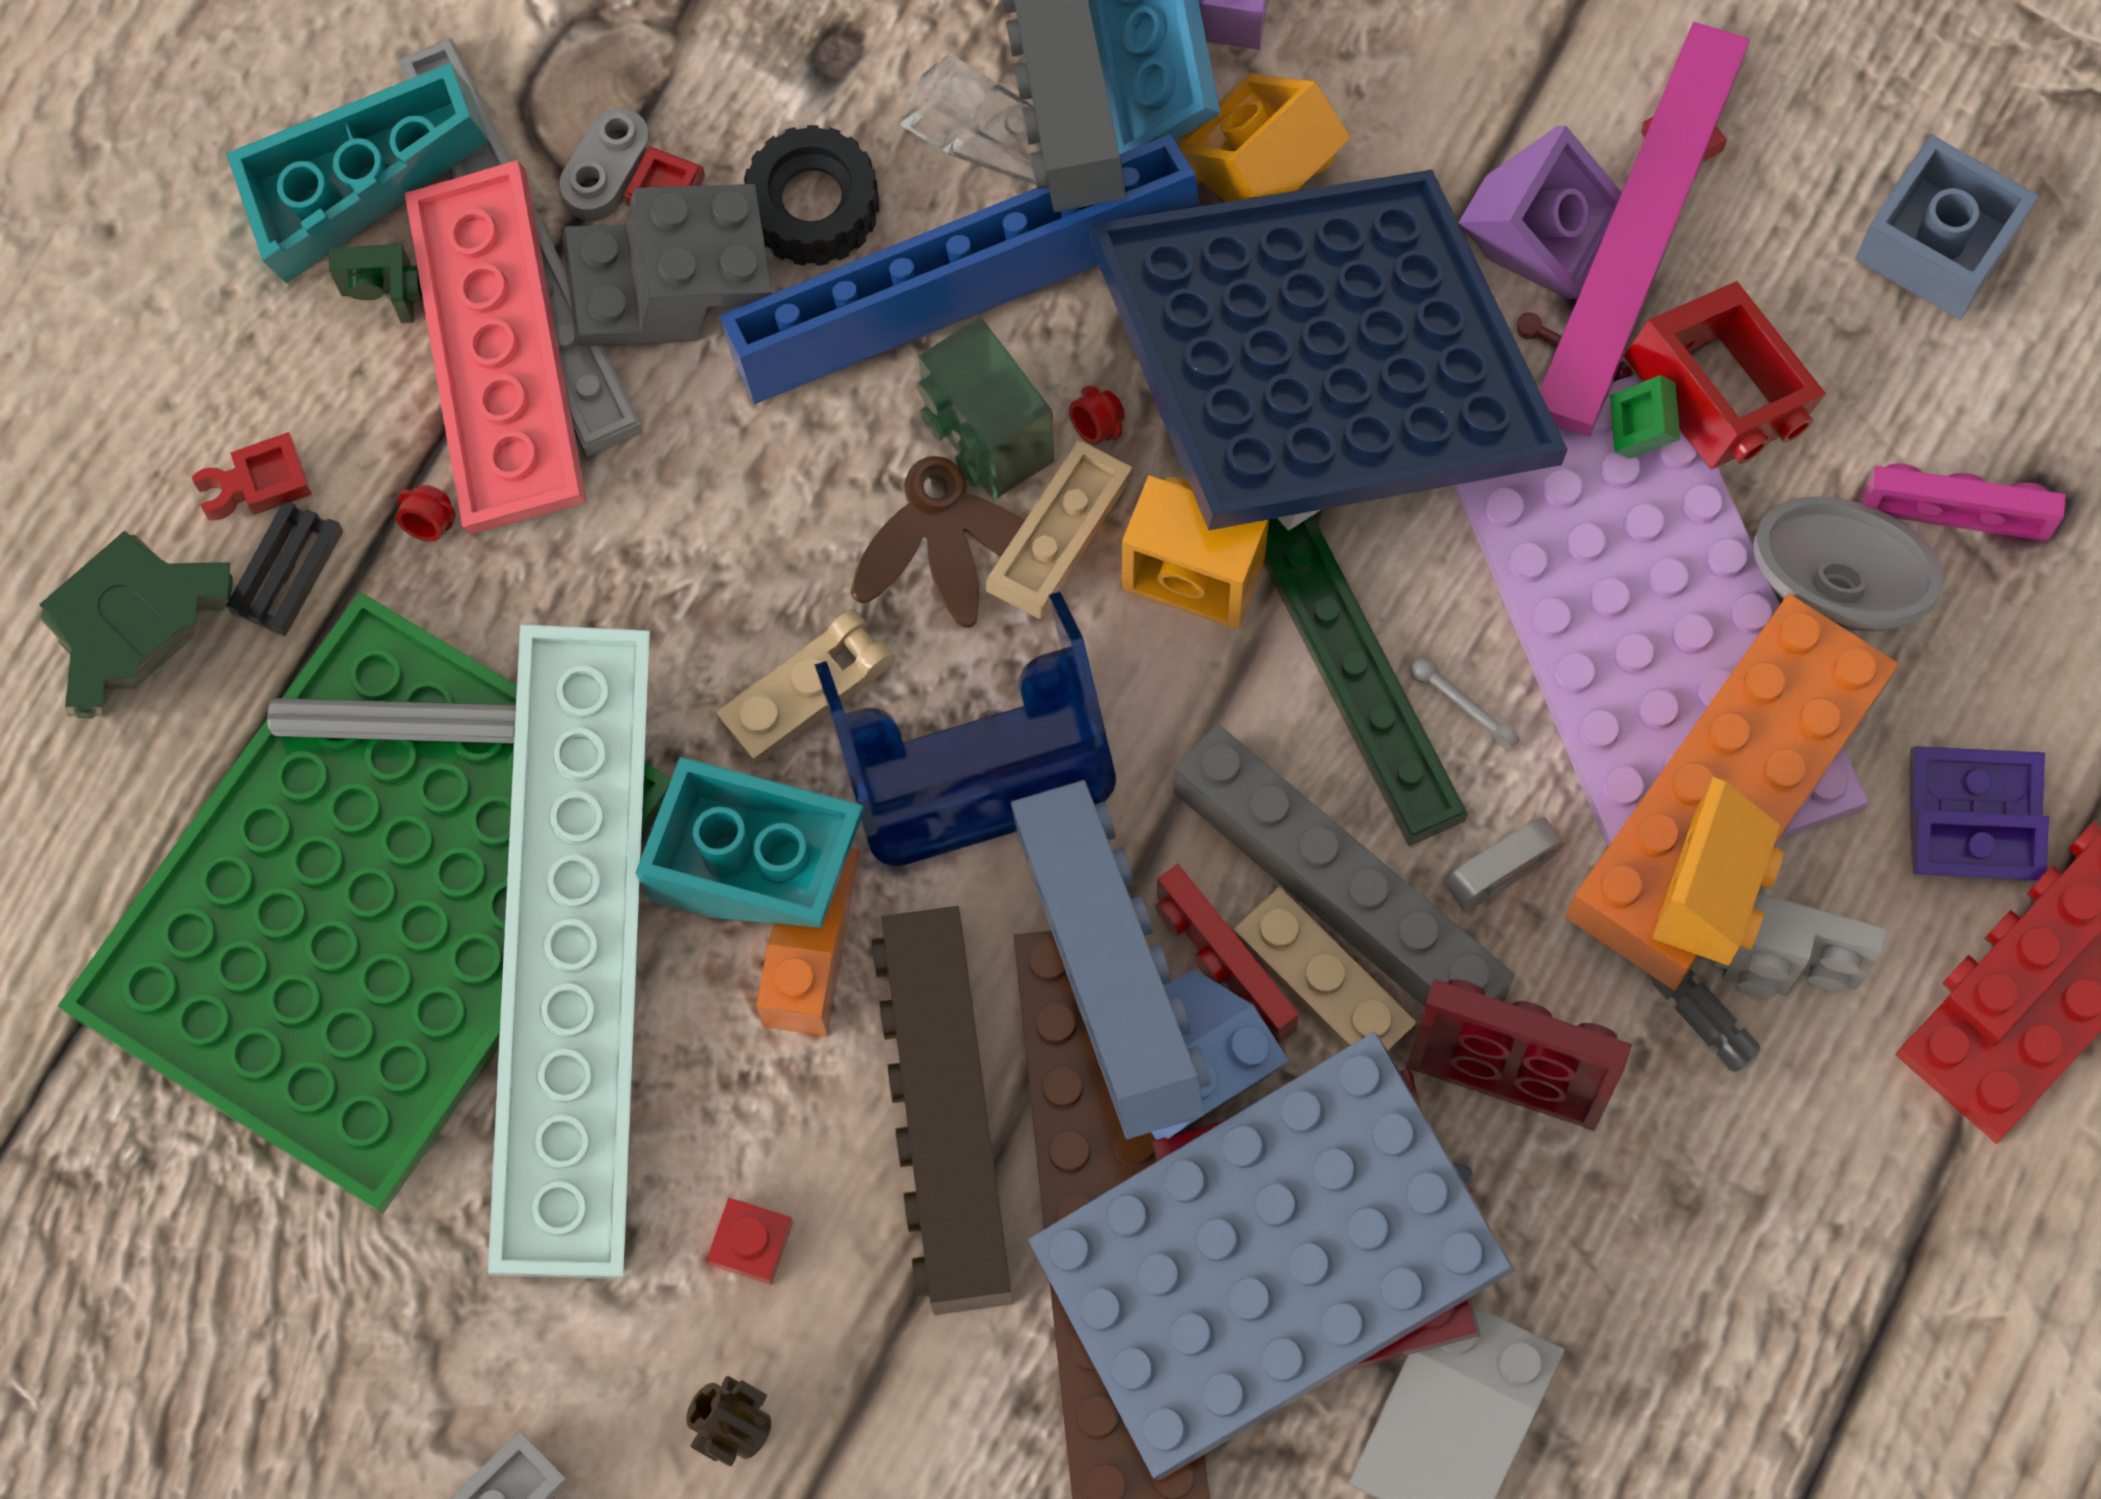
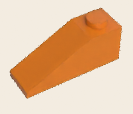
M851 848L822 928L773 923L756 1004L763 1027L820 1036L828 1035L858 868L859 849Z

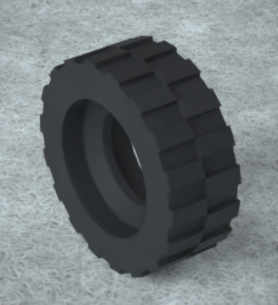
M807 125V128L796 129V127L784 130V134L778 137L772 136L765 141V146L760 151L757 150L751 158L752 164L749 169L746 168L744 176L745 184H755L765 248L768 246L773 250V254L782 260L784 258L793 260L794 264L805 266L806 263H816L817 266L826 265L828 261L837 258L840 261L848 257L850 251L856 247L859 249L866 242L867 234L869 231L873 232L877 223L876 212L879 213V196L875 169H872L871 158L866 151L863 152L859 148V142L851 136L849 138L843 136L840 130L831 127L828 130L819 128L818 125ZM809 170L822 171L831 175L838 182L842 191L841 201L836 210L826 218L816 221H805L792 216L782 202V193L787 182L795 175Z

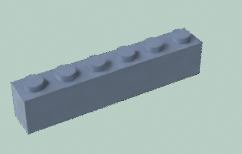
M1085 780L1012 801L1011 806L1019 843L1126 1140L1205 1116L1200 1088L1211 1085L1207 1066L1200 1047L1196 1046L1187 1049L1183 1036L1191 1033L1187 1014L1179 994L1167 997L1163 985L1171 983L1168 965L1160 944L1148 947L1145 935L1152 934L1150 919L1142 897L1130 898L1126 887L1133 886L1134 883L1123 848L1112 851L1108 840L1115 839L1116 836L1105 801L1097 804L1093 803Z

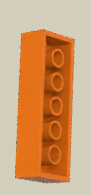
M1788 593L1574 894L1565 918L1676 991L1699 955L1654 940L1652 936L1691 821L1712 777L1728 782L1780 824L1773 846L1775 848L1878 700L1899 663Z

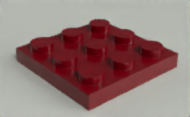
M1437 979L1433 980L1406 1068L1595 1131L1625 1070L1632 1047L1631 1043L1618 1040V1036L1614 1031L1602 1025L1580 1023L1576 1026L1552 1018L1549 1010L1535 1003L1516 1001L1513 1004H1509L1488 997L1484 989L1468 981L1452 979L1446 983Z

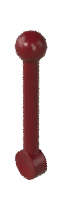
M1526 312L1517 321V332L1522 338L1534 339L1538 337L1558 347L1562 336L1542 326V321L1537 314ZM1621 361L1613 382L1633 375V370L1627 362Z

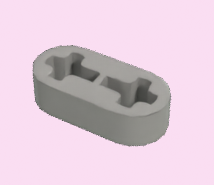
M1541 817L1524 825L1457 868L1444 883L1463 911L1469 910L1541 867L1563 848L1564 843L1547 819Z

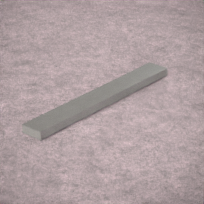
M452 37L397 60L405 80L451 63L472 91L490 142L452 167L449 172L453 179L512 162ZM533 205L573 427L586 456L590 457L642 434L643 431L603 346H577L567 272Z

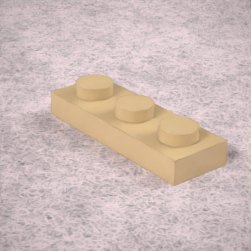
M1078 440L988 576L986 592L1041 619L1130 482L1133 467Z
M1280 886L1233 929L1235 935L1252 956L1344 1048L1375 1032L1390 1054L1416 1029L1417 1021Z

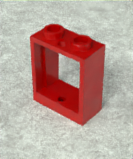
M1738 281L1649 319L1624 354V358L1643 382L1659 375L1676 382L1679 429L1711 470L1733 459H1736L1739 464L1748 462L1761 453L1768 446L1769 442L1778 438L1783 443L1794 440L1811 426L1814 420L1810 414L1826 395L1825 391ZM1720 338L1770 404L1739 418L1689 352Z

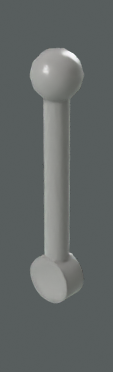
M1422 657L1413 663L1411 671L1416 680L1421 682L1429 681L1491 732L1494 739L1503 748L1512 750L1520 741L1519 736L1511 727L1497 722L1436 672V665L1431 659Z

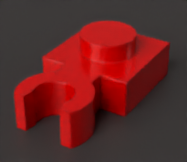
M289 432L230 452L235 466L233 469L223 471L219 468H205L192 476L193 483L199 493L212 488L221 489V493L216 499L201 504L204 514L211 521L228 517L234 512L238 503L244 501L247 502L252 514L256 515L281 506L284 500L293 502L312 495L296 445Z

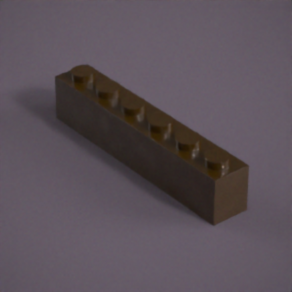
M959 906L881 916L884 937L872 939L876 976H889L892 998L891 1000L879 1001L884 1040L897 1039L900 1061L899 1063L887 1064L892 1103L905 1102L908 1124L906 1127L895 1128L900 1167L913 1166L916 1191L904 1192L908 1231H921L924 1250L923 1257L912 1258L917 1298L930 1297L933 1315L1011 1305L1013 1301Z

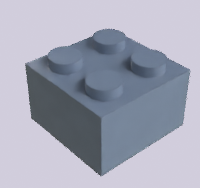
M1931 134L1870 223L1855 260L1961 321L2022 231L2039 195Z

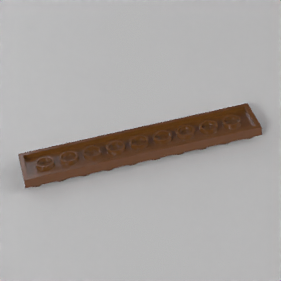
M1051 931L1014 935L1044 1229L1157 1162L1152 1143L1156 1139L1151 1132L1127 1140L1125 1138ZM1050 1283L1072 1499H1210L1205 1454L1162 1480L1152 1477Z

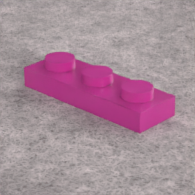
M1897 463L1885 467L1875 466L1863 490L1862 504L1883 511L1896 519L2049 541L2064 518L2066 494L2048 492L2046 488L2035 483L2024 482L2011 486L1984 482L1981 477L1969 473H1955L1949 476L1922 473L1915 466Z

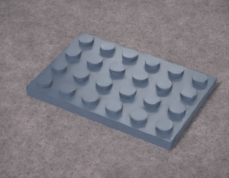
M1375 1032L1370 1033L1028 1239L1152 1477L1157 1480H1162L1515 1271L1385 1045Z

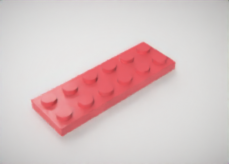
M516 160L406 192L405 199L462 528L472 535L587 503L525 167Z

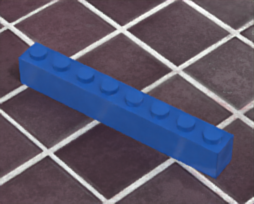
M1169 134L1119 154L1126 199L1054 212L1049 188L1039 190L1035 188L723 313L719 316L733 362L753 403L757 404L1098 265V262L1088 241L1092 223L1199 207L1195 172L1173 136Z

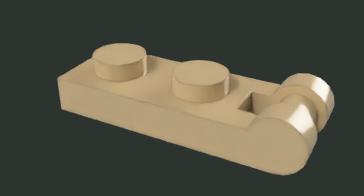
M855 609L840 615L833 621L827 631L715 712L719 723L755 767L879 677L892 665L895 656L882 641L875 643L866 632L868 624ZM848 648L856 660L846 669L842 670L833 658Z

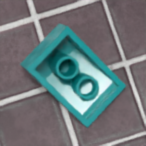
M680 757L635 873L651 902L709 918L822 928L860 824L864 808L863 805Z

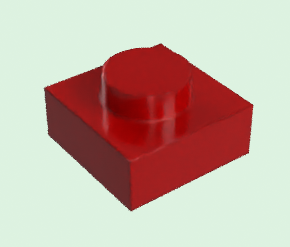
M728 1197L706 1261L710 1266L772 1285L793 1225V1220L790 1216Z

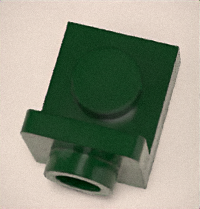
M402 243L329 248V272L341 296H350L358 300H375L384 294L390 293L392 305L400 322L414 323V302H422L423 297L417 265H411Z

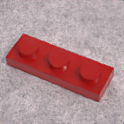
M1177 863L1158 877L1157 898L1159 902L1155 904V909L1173 934L1179 936L1185 932L1199 951L1194 956L1205 975L1218 984L1225 982L1234 994L1252 1004L1278 1044L1297 1031L1298 1011L1181 866Z

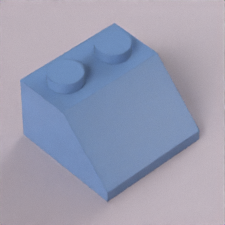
M1195 969L1164 986L1167 997L1179 994L1191 1031L1190 1034L1183 1036L1187 1049L1199 1046L1207 1066L1211 1085L1200 1088L1205 1116L1151 1132L1156 1140L1164 1137L1169 1139L1254 1087L1289 1062L1252 1004Z

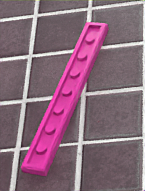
M1694 21L1691 25L1540 388V393L1557 426L1591 437L1697 177L1714 130L1719 123L1747 54L1750 38Z

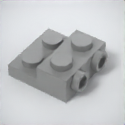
M1758 893L1753 908L1764 911V917L1752 949L1749 950L1740 946L1729 966L1714 961V966L1725 969L1723 978L1738 982L1737 987L1740 990L1759 997H1775L1777 993L1787 995L1800 974L1808 976V982L1821 989L1845 991L1848 987L1856 990L1882 954L1888 929Z

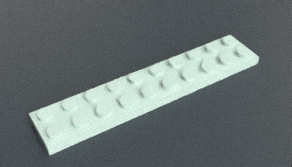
M520 625L488 1258L489 1276L623 1279L639 879L635 872L641 855L650 631Z

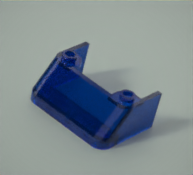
M1061 592L1048 595L1061 649L1040 655L1024 667L1019 678L1022 707L912 740L902 741L895 719L884 710L863 708L845 713L827 661L814 664L854 801L857 804L863 805L864 808L861 824L870 851L877 860L890 866H904L1017 832L1011 806L1012 801L1085 780L1094 804L1106 801L1111 796L1116 785V773L1085 642Z

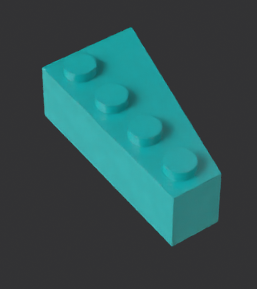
M448 63L230 151L226 155L262 261L287 284L327 256L329 248H338L406 200V192L427 186L490 141L470 87L454 66Z

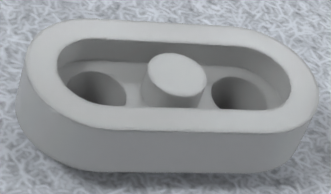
M624 108L611 109L600 114L591 124L563 170L559 183L562 198L568 211L577 218L588 221L603 219L611 215L623 200L630 181L648 147L651 146L647 125L639 114ZM616 131L628 132L621 139L609 138L610 134ZM587 178L599 180L592 187L580 186L581 182Z

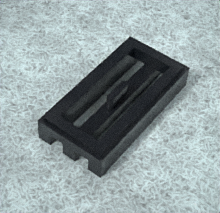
M284 500L226 604L230 613L286 637L343 533L340 523L329 518L327 521L320 519L317 513L308 509L303 512L295 504ZM294 525H297L288 543L286 544L282 554L280 555L277 563L275 564L272 572L270 573L266 583L264 584L261 592L259 593L256 601L251 607L250 605L254 597L256 596L270 568L272 567L275 559L277 558L280 550L282 549L285 541L287 540L291 530L293 529ZM311 533L319 534L274 616L268 614L283 584L287 582L295 568V562Z

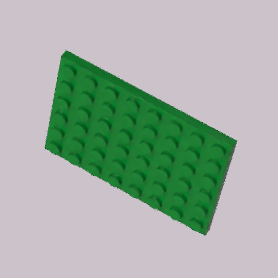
M359 591L282 698L516 706L517 685ZM266 719L57 1007L71 1018L383 1215L499 1046L514 743L275 736L271 734ZM644 762L641 837L657 816L672 779Z

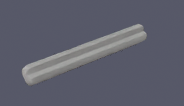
M275 698L269 704L267 723L271 734L275 736L514 743L516 706Z

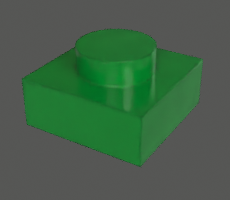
M1659 375L1610 395L1615 453L1631 459L1680 440L1676 382Z

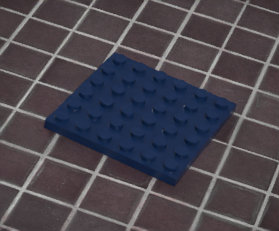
M1433 170L1091 224L1088 241L1208 530L1562 465L1568 451L1565 442Z

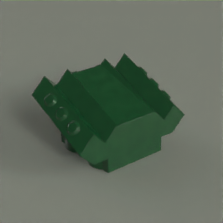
M124 530L39 604L43 609L41 621L59 639V644L70 654L65 702L67 716H76L83 719L103 716L106 689H136L138 685L194 637L197 610H225L226 602L232 592L233 576L230 574V562L167 563L160 559L137 535H129Z

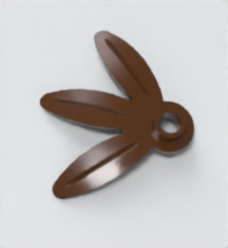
M939 456L926 457L916 462L905 478L904 491L909 504L901 508L888 520L871 540L861 556L855 570L851 595L855 601L861 604L868 603L881 595L905 571L922 539L925 537L927 538L930 570L938 594L955 621L962 627L970 628L977 622L979 588L975 563L963 531H967L987 549L998 556H1002L1025 520L990 501L966 494L964 474L951 460ZM929 479L940 481L945 488V495L941 498L928 496L924 490V482Z

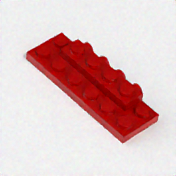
M2095 821L2068 848L2077 859L2063 873L2052 865L2026 893L2035 901L2034 905L2021 918L2010 910L1984 938L1993 946L1990 952L1979 963L1968 955L1942 983L1951 993L1895 1054L1996 1144L2101 1032V826Z

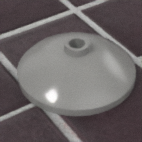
M1804 497L1786 501L1771 509L1763 517L1754 538L1753 546L1756 562L1769 584L1783 599L1789 593L1846 629L1885 631L1913 624L1933 610L1943 588L1944 578L1941 564L1932 548L1919 534L1895 517L1855 501L1833 497Z

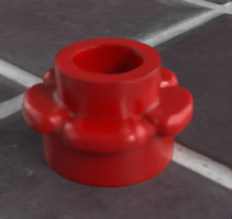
M1093 385L1084 387L1081 390L1082 396L1071 402L1069 406V416L1075 430L1083 440L1092 445H1097L1104 440L1118 439L1122 434V422L1125 419V411L1121 401L1110 390L1100 392Z
M421 485L412 491L403 490L398 496L397 502L400 507L395 516L396 521L412 537L429 542L437 541L441 538L444 530L448 531L452 528V522L456 519V513L451 506L449 497L440 489L430 485Z

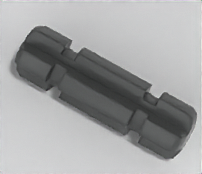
M1691 969L1676 991L1652 977L1653 985L1667 1000L1672 997L1677 1002L1674 1008L1709 1047L1715 1044L1719 1048V1052L1716 1055L1731 1071L1736 1072L1743 1069L1758 1055L1760 1051L1759 1043L1745 1028L1739 1031L1735 1027V1023L1738 1020L1703 982L1696 984L1693 981L1692 977L1695 973Z

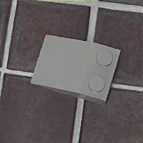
M1473 1305L1481 1336L1408 1355L1348 1485L1375 1499H1495L1565 1349Z

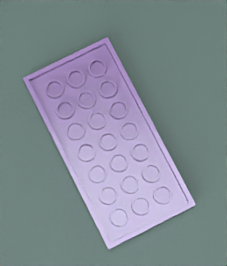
M1638 374L1612 383L1591 437L1557 426L1568 449L1562 465L1454 485L1607 848L1780 605L1771 585L1756 562L1753 544L1718 467L1711 470L1681 430L1680 440L1631 459L1614 452L1610 395L1642 383L1643 381ZM1845 749L1841 751L1781 839L1865 810L1869 802Z

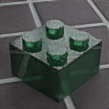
M981 316L918 355L921 381L916 385L924 401V407L920 409L921 417L929 431L938 441L947 438L958 452L954 456L955 462L972 487L981 484L994 501L1055 462L1052 409Z

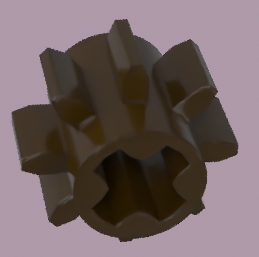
M730 1376L725 1377L722 1386L716 1383H709L702 1387L691 1401L686 1416L687 1426L698 1433L690 1445L691 1448L715 1462L719 1460L729 1467L733 1465L736 1456L742 1459L753 1457L763 1447L771 1430L770 1415L759 1409L765 1402L767 1394L743 1380L739 1382Z

